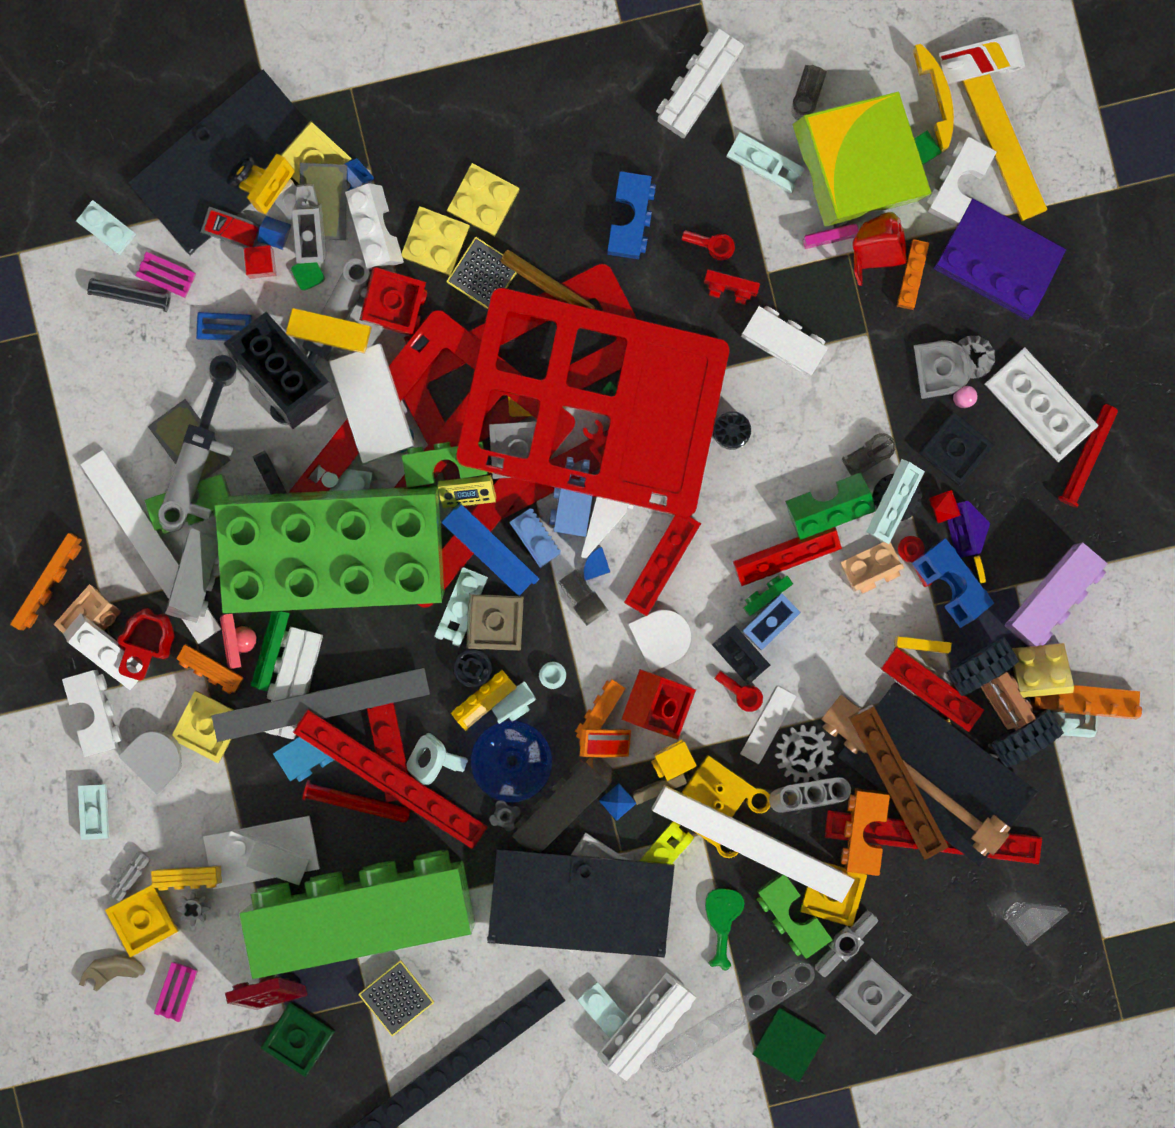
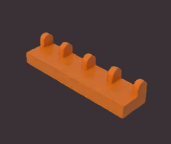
M1074 685L1073 693L1031 697L1030 703L1033 710L1041 711L1050 709L1051 712L1135 720L1142 715L1140 691Z

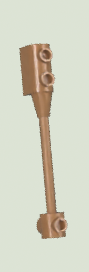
M841 694L821 719L825 722L822 728L834 737L838 733L846 739L844 745L855 754L859 750L867 753L848 718L861 709ZM903 761L916 785L976 831L971 838L975 841L972 847L984 856L988 852L994 855L1010 835L1008 831L1011 828L995 815L991 818L988 817L982 823Z

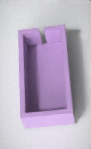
M1083 542L1074 544L1004 626L1027 646H1039L1040 644L1043 646L1053 635L1050 630L1057 624L1061 625L1071 613L1068 609L1075 603L1077 605L1081 603L1087 596V587L1092 583H1098L1105 575L1106 571L1103 569L1107 563Z

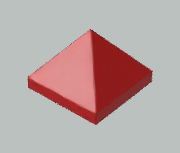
M952 490L929 498L937 523L961 515Z

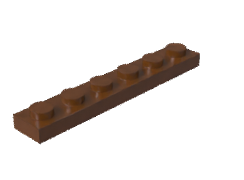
M870 705L849 716L850 722L923 859L926 860L948 848L943 835L875 707Z

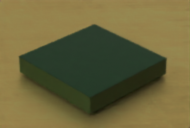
M290 1002L261 1046V1049L306 1078L335 1033V1030Z
M779 1007L752 1055L800 1082L826 1035Z

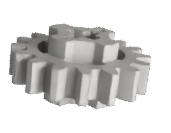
M800 725L799 732L791 727L790 736L781 735L785 740L784 743L776 744L781 749V753H776L775 757L782 759V762L777 766L778 768H786L784 772L785 777L791 773L794 774V782L803 777L804 783H807L811 776L815 781H818L817 774L819 772L827 774L824 768L825 764H833V762L827 759L828 756L834 754V751L827 750V746L831 744V741L822 740L825 735L823 731L816 735V727L814 726L809 731H806L805 726ZM801 736L812 737L817 742L811 745L807 744ZM793 742V752L786 757L787 748ZM801 747L806 750H813L808 754L809 760L805 761L802 758H796L801 753ZM822 751L821 761L816 767L814 763L816 755ZM801 764L807 772L796 771L791 766Z

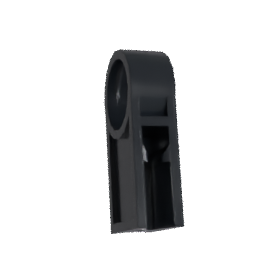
M264 450L254 455V462L270 494L287 493L266 451Z

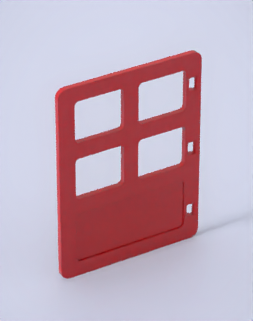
M498 288L492 293L456 460L461 466L681 517H689L697 509L729 356V346L721 339L514 290ZM507 313L523 314L552 321L556 324V333L544 380L503 372L496 368ZM578 329H587L621 337L626 340L627 344L615 396L611 397L572 388L566 384ZM490 391H502L539 401L540 406L528 458L514 457L484 450L479 447L478 443ZM566 406L609 417L610 423L600 470L597 475L550 464L549 458L561 407ZM488 456L504 459L503 468L487 465ZM570 475L585 478L584 487L568 483ZM652 493L666 496V505L649 502Z

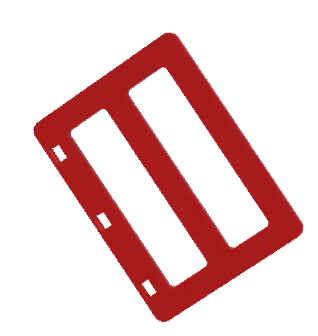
M596 265L562 283L563 286L586 301L590 299L598 300L603 312L637 319L614 273L608 265ZM547 292L538 295L539 297L559 301ZM514 312L507 313L500 346L548 322V320ZM485 323L469 331L479 341L482 339ZM617 337L616 341L571 364L566 384L569 387L582 390L621 370L627 344L626 340ZM448 348L441 350L404 397L427 444L430 443L445 424L427 389V385L466 364L465 361ZM508 397L497 402L484 417L479 442L490 437L489 425L518 423L530 416H510ZM608 430L603 432V435L605 437L607 436ZM590 439L549 460L551 465L565 468L567 457H572L574 464L581 460H590L588 474L600 469V464L589 449L590 446L595 444ZM450 460L442 470L445 479H460L458 466ZM572 475L570 479L579 480L580 477ZM531 482L502 519L554 493V487ZM478 504L466 505L464 507L472 513Z
M443 311L432 312L389 365L400 402L444 348L450 349L475 369L481 341ZM424 334L430 341L419 353L411 348V346ZM497 356L496 368L499 371L523 376L501 357ZM497 390L490 391L485 416L501 396L507 395L537 419L540 406L538 400ZM469 394L426 446L424 452L434 450L435 444L450 442V447L458 446ZM563 407L560 408L550 458L575 427L573 415ZM348 418L290 489L289 493L330 491L331 488L324 486L322 483V476L315 483L309 479L310 475L320 465L325 470V473H333L339 479L358 456L359 451ZM441 460L436 464L434 479H436L450 460ZM405 474L394 488L407 487ZM499 478L494 484L496 502L478 504L471 514L491 532L531 482L515 478ZM425 484V485H419V486H413V487L430 486L431 484ZM455 535L442 549L444 590L474 554ZM434 603L418 604V605L421 606V607H430V606L433 605Z

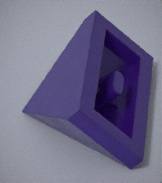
M969 501L957 503L961 515L947 520L954 549L960 558L979 554L982 551L990 522Z

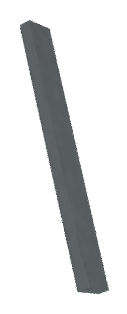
M420 668L211 715L217 742L296 725L307 709L323 719L429 695L430 692L425 669Z

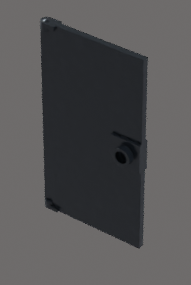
M263 69L128 182V184L179 242L185 252L191 256L211 238V236L201 233L209 207L237 216L251 204L247 198L250 193L240 189V183L234 187L226 183L228 174L234 165L244 155L251 154L255 157L253 165L265 170L275 155H281L309 122Z
M897 682L891 685V688L875 707L902 760L982 823L988 817L991 818L995 815L1011 827L1033 797L1036 796L1037 789L1033 786L1031 787L1008 768H1005L1003 764L904 690ZM845 746L837 757L882 792L888 793L869 755L860 750L855 754ZM916 785L944 839L978 866H981L990 853L988 852L984 856L972 847L975 841L971 838L976 831Z
M497 849L487 943L665 958L675 865L592 856Z

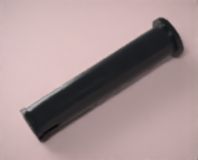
M94 278L90 279L87 289L88 295L163 309V312L168 311L171 301V292L169 291L161 293L96 280Z

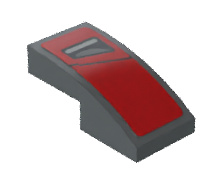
M209 207L201 233L241 248L256 247L260 225Z

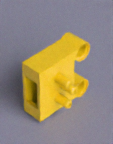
M709 755L706 756L681 792L730 817H733L745 798L748 807L755 813H764L771 806L769 803L770 794L766 790L754 788ZM757 793H762L766 797V803L761 808H756L751 803L752 797ZM697 833L714 845L721 856L732 858L738 854L734 850L724 852L721 849V844Z

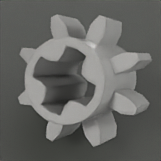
M192 892L189 900L184 896L180 897L181 902L184 904L175 909V911L181 912L183 915L180 922L186 919L190 920L191 926L196 924L197 918L204 922L206 917L203 913L211 909V907L204 905L206 896L199 899L196 898V893ZM196 903L198 905L197 913L189 914L190 906L188 904L193 905Z

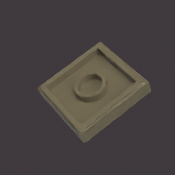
M469 594L466 648L521 650L524 597Z
M681 774L669 781L666 778L658 780L633 791L632 794L638 805L657 797L664 785L675 789L687 782L684 775Z

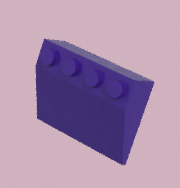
M972 198L933 269L1028 320L1033 316L1066 249Z

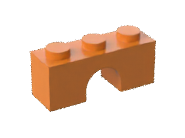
M855 788L854 795L850 794L848 810L852 811L851 822L846 821L844 837L849 838L848 846L842 849L841 864H845L847 872L880 875L883 849L880 845H872L865 842L863 831L870 822L887 821L890 798L887 792Z

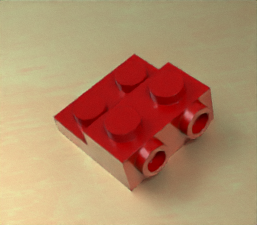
M374 267L359 320L382 326L384 329L401 334H413V331H417L420 324L419 307L424 304L427 297V290L424 289L426 282Z

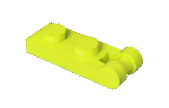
M672 821L639 861L673 864L695 837L689 832L686 834L679 828L680 824ZM671 836L679 841L675 848L667 842Z

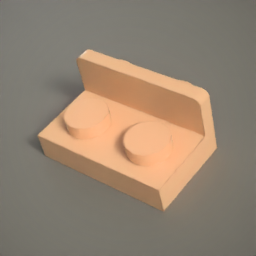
M882 542L840 562L853 591L860 590L862 594L876 588V581L884 578L886 582H889L901 576L899 571L904 569L903 563H900L891 542L889 544Z
M89 584L54 625L64 633L81 613L105 631L108 626L114 623L121 611L111 604L95 587Z

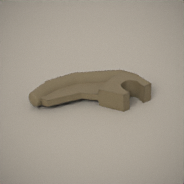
M119 955L95 959L83 972L79 985L84 987L87 979L93 978L95 980L93 990L98 991L116 976L137 978L139 975L142 976L146 969L135 959Z

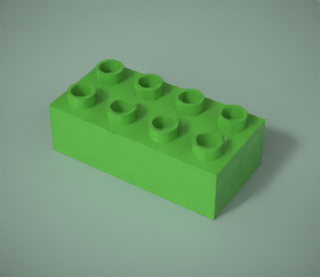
M437 486L238 495L222 497L215 505L223 613L442 603L444 580L439 491Z
M441 850L416 856L417 859L413 860L415 870L397 874L395 861H387L363 867V870L359 871L360 882L344 885L342 871L311 877L310 881L305 882L306 893L291 895L289 882L258 888L257 892L250 894L252 904L239 913L252 979L471 935L475 926V919L463 861L451 863L448 850Z

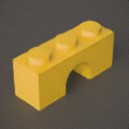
M682 739L653 753L656 759L651 761L659 778L665 776L667 781L697 766Z

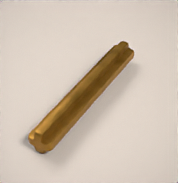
M510 250L505 251L501 257V263L559 301L595 310L594 305Z

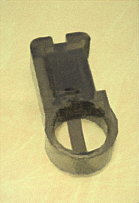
M879 433L864 443L866 447L862 446L847 456L848 459H845L843 456L842 462L851 476L858 473L862 474L894 454L896 448L894 439L886 433ZM885 436L889 438V440L872 450V444L877 438ZM893 444V449H891L888 455L880 457L875 455Z

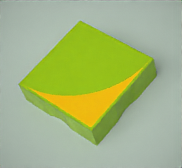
M899 91L804 115L792 124L803 160L811 174L814 195L825 227L859 218L871 211L889 210L915 203L932 194Z

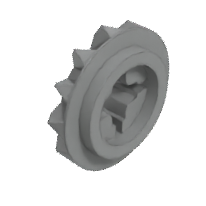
M967 336L957 343L969 355L970 346L974 349L975 353H984V355L977 359L978 368H976V364L971 360L972 373L970 378H980L991 370L995 362V350L988 340L980 336Z

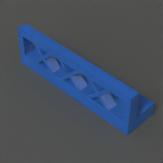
M460 502L441 521L518 596L531 583L535 584L539 580L523 562Z

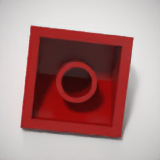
M639 669L621 720L678 740L696 689Z

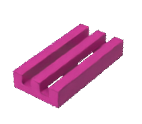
M851 224L805 235L803 239L804 249L855 238L858 233L857 224Z
M146 252L145 258L140 264V269L135 276L186 298L196 273ZM150 260L188 276L187 281L149 265ZM146 270H149L183 285L184 288L181 291L144 273Z
M171 962L154 1014L180 1022L198 970ZM178 969L180 972L167 1010H164L162 1008L175 970ZM187 972L190 974L184 994L182 996L177 1014L172 1013V1010L174 1008L185 973Z

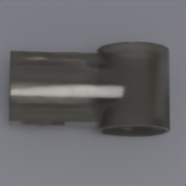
M814 65L804 66L791 106L792 116L796 120H799L804 115L815 113L827 71L821 67ZM799 102H806L810 105L811 109L807 112H802L797 108V104Z
M577 569L558 582L586 626L609 611L596 592H592Z

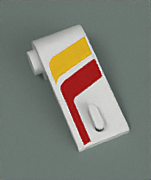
M1004 31L996 34L997 38L940 52L939 57L947 83L952 84L995 72L1008 73L1024 68L1025 61L1019 35L1013 34L1012 31Z

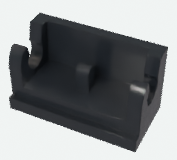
M735 625L729 628L712 644L747 685L770 666L769 662Z

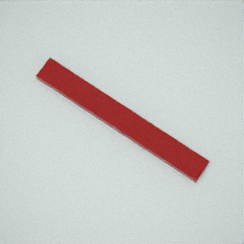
M309 709L306 710L292 731L471 849L475 847L487 829V825Z
M827 810L824 837L848 840L849 838L844 837L846 821L851 822L852 813ZM887 818L886 822L873 821L864 828L863 839L867 843L918 849L904 821L901 819ZM1009 833L1010 835L994 855L989 854L987 857L1039 864L1042 837ZM947 841L948 848L941 851L964 855Z

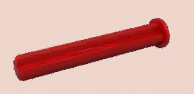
M1108 404L1103 405L1096 420L1098 427L1090 433L1062 496L1058 497V500L1078 508L1079 504L1077 501L1118 413L1115 407Z
M307 780L302 799L305 801L308 798L404 823L408 821L410 814L409 808L310 784V780Z

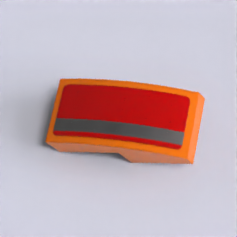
M582 729L580 756L629 757L631 730Z

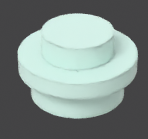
M549 662L541 668L539 678L545 687L556 689L565 682L566 671L561 664Z

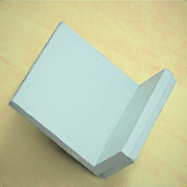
M524 681L495 705L492 711L498 718L499 724L507 718H510L513 722L530 710L527 705L535 701L536 698Z

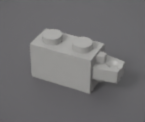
M314 184L298 185L296 204L292 209L296 262H324L326 246L322 203H318Z

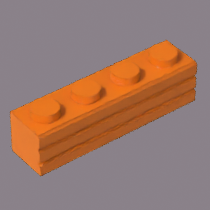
M915 239L911 241L897 307L910 310L915 308L929 247L928 242Z
M187 644L183 646L176 658L180 661L179 664L185 668L191 667L194 669L193 673L200 677L203 675L208 677L207 681L214 685H217V683L222 685V689L229 694L232 692L236 693L245 679Z
M612 679L610 682H605L602 687L604 692L601 696L597 695L593 702L595 704L592 710L589 709L584 716L586 721L584 724L580 723L575 730L577 738H581L582 729H601L626 689Z

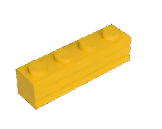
M501 670L486 684L482 685L478 691L469 696L465 702L457 706L451 714L466 731L517 687L507 674Z
M221 866L156 869L151 871L152 888H158L159 891L168 890V887L180 890L184 889V886H190V889H198L200 885H206V888H215L217 884L222 883Z

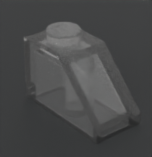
M1016 902L1006 910L1007 916L1003 919L1021 942L1029 946L1067 915L1069 911L1060 905L1032 902L1019 904V902Z

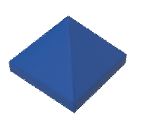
M620 783L599 800L616 821L636 804Z

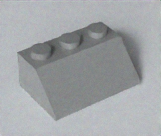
M190 528L165 614L197 623L199 616H205L208 601H204L206 590L212 591L216 576L211 575L213 565L219 566L218 541Z

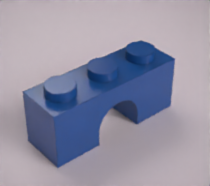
M620 171L615 202L629 205L633 209L635 216L632 222L627 225H611L607 255L639 259L640 253H646L648 237H643L644 226L650 227L652 211L647 210L648 200H654L656 184H651L652 176Z
M946 538L912 563L927 585L936 579H942L950 585L952 599L944 607L960 628L975 620L994 604L987 591L980 585L972 571L965 565Z

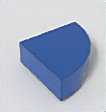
M602 547L592 552L586 560L584 566L585 581L610 573Z

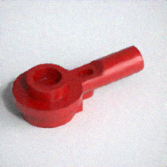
M685 230L682 236L683 241L708 248L710 255L716 260H727L735 251L733 239L726 234H717L709 238Z
M906 536L899 542L897 550L903 560L913 563L924 554L925 547L918 537ZM915 569L923 587L929 586Z
M720 670L714 679L737 696L738 706L742 710L753 712L761 707L763 695L757 687L751 685L742 687Z

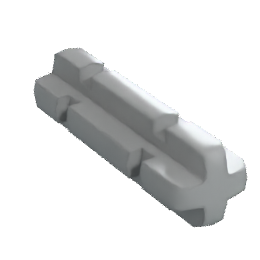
M136 853L132 859L133 863L127 866L118 879V884H115L109 892L115 900H123L128 893L126 890L132 887L142 873L141 869H144L149 863L150 858L144 853Z

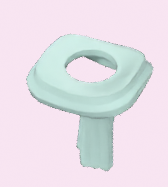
M1052 712L1064 732L1063 736L1091 738L1096 735L1098 716L1084 715V724L1077 727L1080 725L1079 719H1067L1064 717L1065 713Z
M427 733L418 740L407 762V769L416 780L428 785L436 779L442 766L453 771L463 772L468 760L465 757L447 753L443 743L431 733ZM429 748L431 751L430 762L427 766L421 768L418 764V759L425 749Z

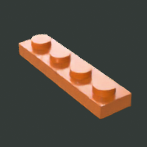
M67 534L10 625L18 630L32 627L38 617L36 611L41 604L44 606L52 596L53 592L50 589L55 581L59 583L66 574L67 569L64 567L69 559L74 560L80 552L81 546L79 544L82 539L74 534Z

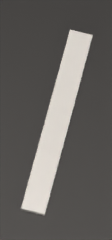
M101 450L80 465L167 597L170 598L179 563L158 531L154 530L151 520L106 452ZM208 607L205 616H199L197 623L182 619L198 644L221 630L220 625Z
M666 785L663 786L652 807V811L841 903L855 880L853 876Z

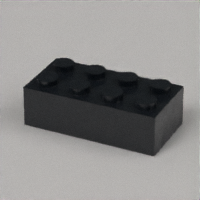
M267 312L223 343L237 367L292 429L336 398L331 384Z

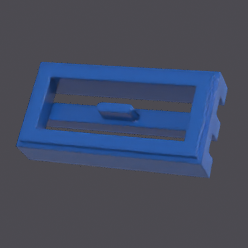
M198 312L196 339L227 341L234 335L203 334V329L241 331L251 323L252 315ZM203 319L245 321V325L203 323Z

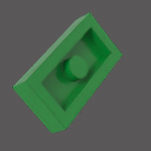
M777 575L766 584L769 589L760 594L756 591L746 598L745 602L747 605L743 609L747 615L751 616L792 586L793 582L788 575L783 578Z

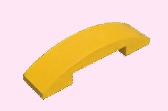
M917 44L912 51L919 76L929 73L931 76L942 121L937 122L933 128L938 147L942 152H945L952 138L954 124L951 92L945 75L935 58L922 44Z

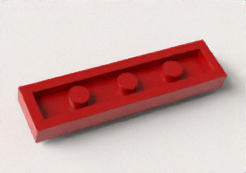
M674 516L624 601L626 605L648 616L702 523L690 516Z
M833 527L802 540L799 537L793 538L735 560L733 564L742 587L842 549L837 529Z
M897 647L894 648L880 668L967 732L971 730L984 709L967 697L961 696L956 689Z
M394 703L367 708L376 754L409 775ZM385 793L386 802L396 801V799Z

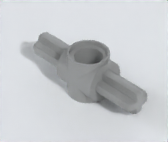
M865 911L850 928L846 926L842 931L838 932L833 941L828 945L831 949L815 965L816 971L823 977H827L842 960L847 962L850 957L857 954L859 948L864 943L862 938L877 924V917L870 911ZM851 937L853 939V947L850 950L843 951L840 949L839 943L842 938Z

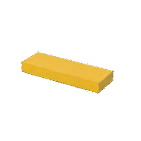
M292 308L286 334L291 337L365 354L372 328L368 325Z

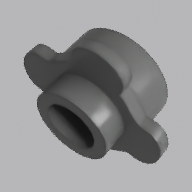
M500 800L495 804L496 810L494 815L490 816V823L494 826L500 825L506 831H512L515 828L514 822L516 817L521 814L520 808L517 806L512 807L507 805L504 800ZM504 813H506V814L508 815V817H507V818H503L502 815H503Z

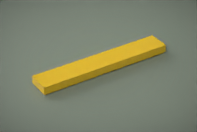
M990 74L962 81L991 149L997 151L994 158L1021 222L1047 211V207Z

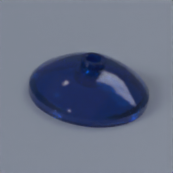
M519 721L497 723L485 730L477 739L471 755L472 773L479 787L494 799L504 802L523 801L537 794L546 784L552 769L551 750L545 737L533 726ZM515 756L517 764L510 766L507 763V758Z

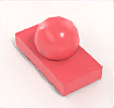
M233 613L222 615L220 623L227 666L229 669L241 667L239 652L246 653L251 651L257 643V636L247 626H240L235 629Z

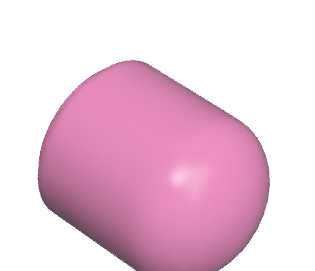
M971 386L961 387L953 395L954 403L960 408H968L974 405L977 401L976 390Z

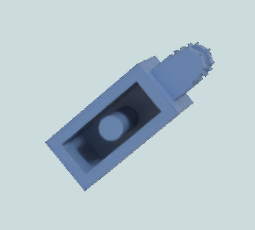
M567 457L565 468L573 470V458ZM590 460L583 461L581 472L588 473ZM580 477V480L569 478L568 483L584 487L585 478ZM554 487L553 498L558 500L556 509H551L549 525H553L554 532L586 537L592 496Z

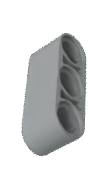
M831 778L794 784L774 790L769 797V803L774 811L780 813L826 806L847 800L851 794V787L844 778ZM832 785L837 790L836 797L832 793ZM808 789H809V790L812 792V794H813V800H812V801L808 798V795H807ZM784 793L788 796V805L783 801Z

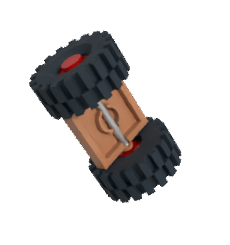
M1001 638L964 659L950 669L947 674L961 696L980 687L986 694L1008 730L991 744L1005 768L1026 760L1031 755L1033 756L1038 751L1046 748L1047 745L1061 737L1064 732L1050 709L1033 715L1031 704L1028 700L1023 699L1018 691V683L1006 672L1016 665L1019 660L1007 640Z

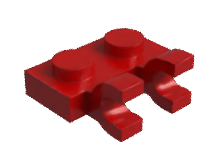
M707 270L704 284L709 285V296L719 298L725 289L735 291V303L743 305L746 304V300L750 299L751 296H757L760 283L711 270Z

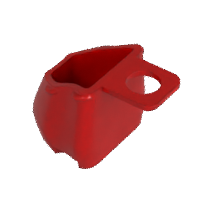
M886 212L864 222L853 239L854 273L859 286H862V269L891 267L907 263L904 228L901 225L900 218L894 212Z
M145 608L127 620L123 633L117 639L121 646L126 647L118 669L121 675L141 681L146 676L152 656L159 659L169 657L170 647L174 640V631L166 614L156 615L150 609ZM131 657H138L143 663L142 669L137 673H132L127 669L126 664Z

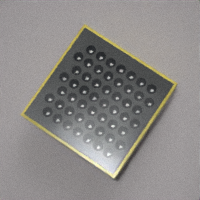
M475 237L450 275L447 283L488 309L492 293L498 288L507 289L517 273L501 263L502 253Z
M402 960L358 994L392 1037L435 1002Z

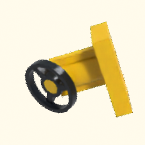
M246 154L231 169L226 183L231 187L240 183V189L250 193L247 198L256 210L266 215L295 170L285 157L278 154L275 155L266 170L253 165L255 157L251 154Z

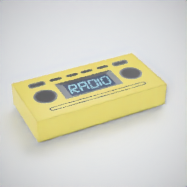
M491 475L438 481L437 487L443 508L455 507L459 502L463 506L496 502Z

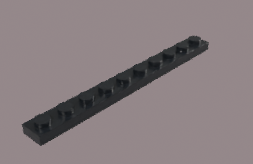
M550 978L350 1128H397L565 1002L566 999Z

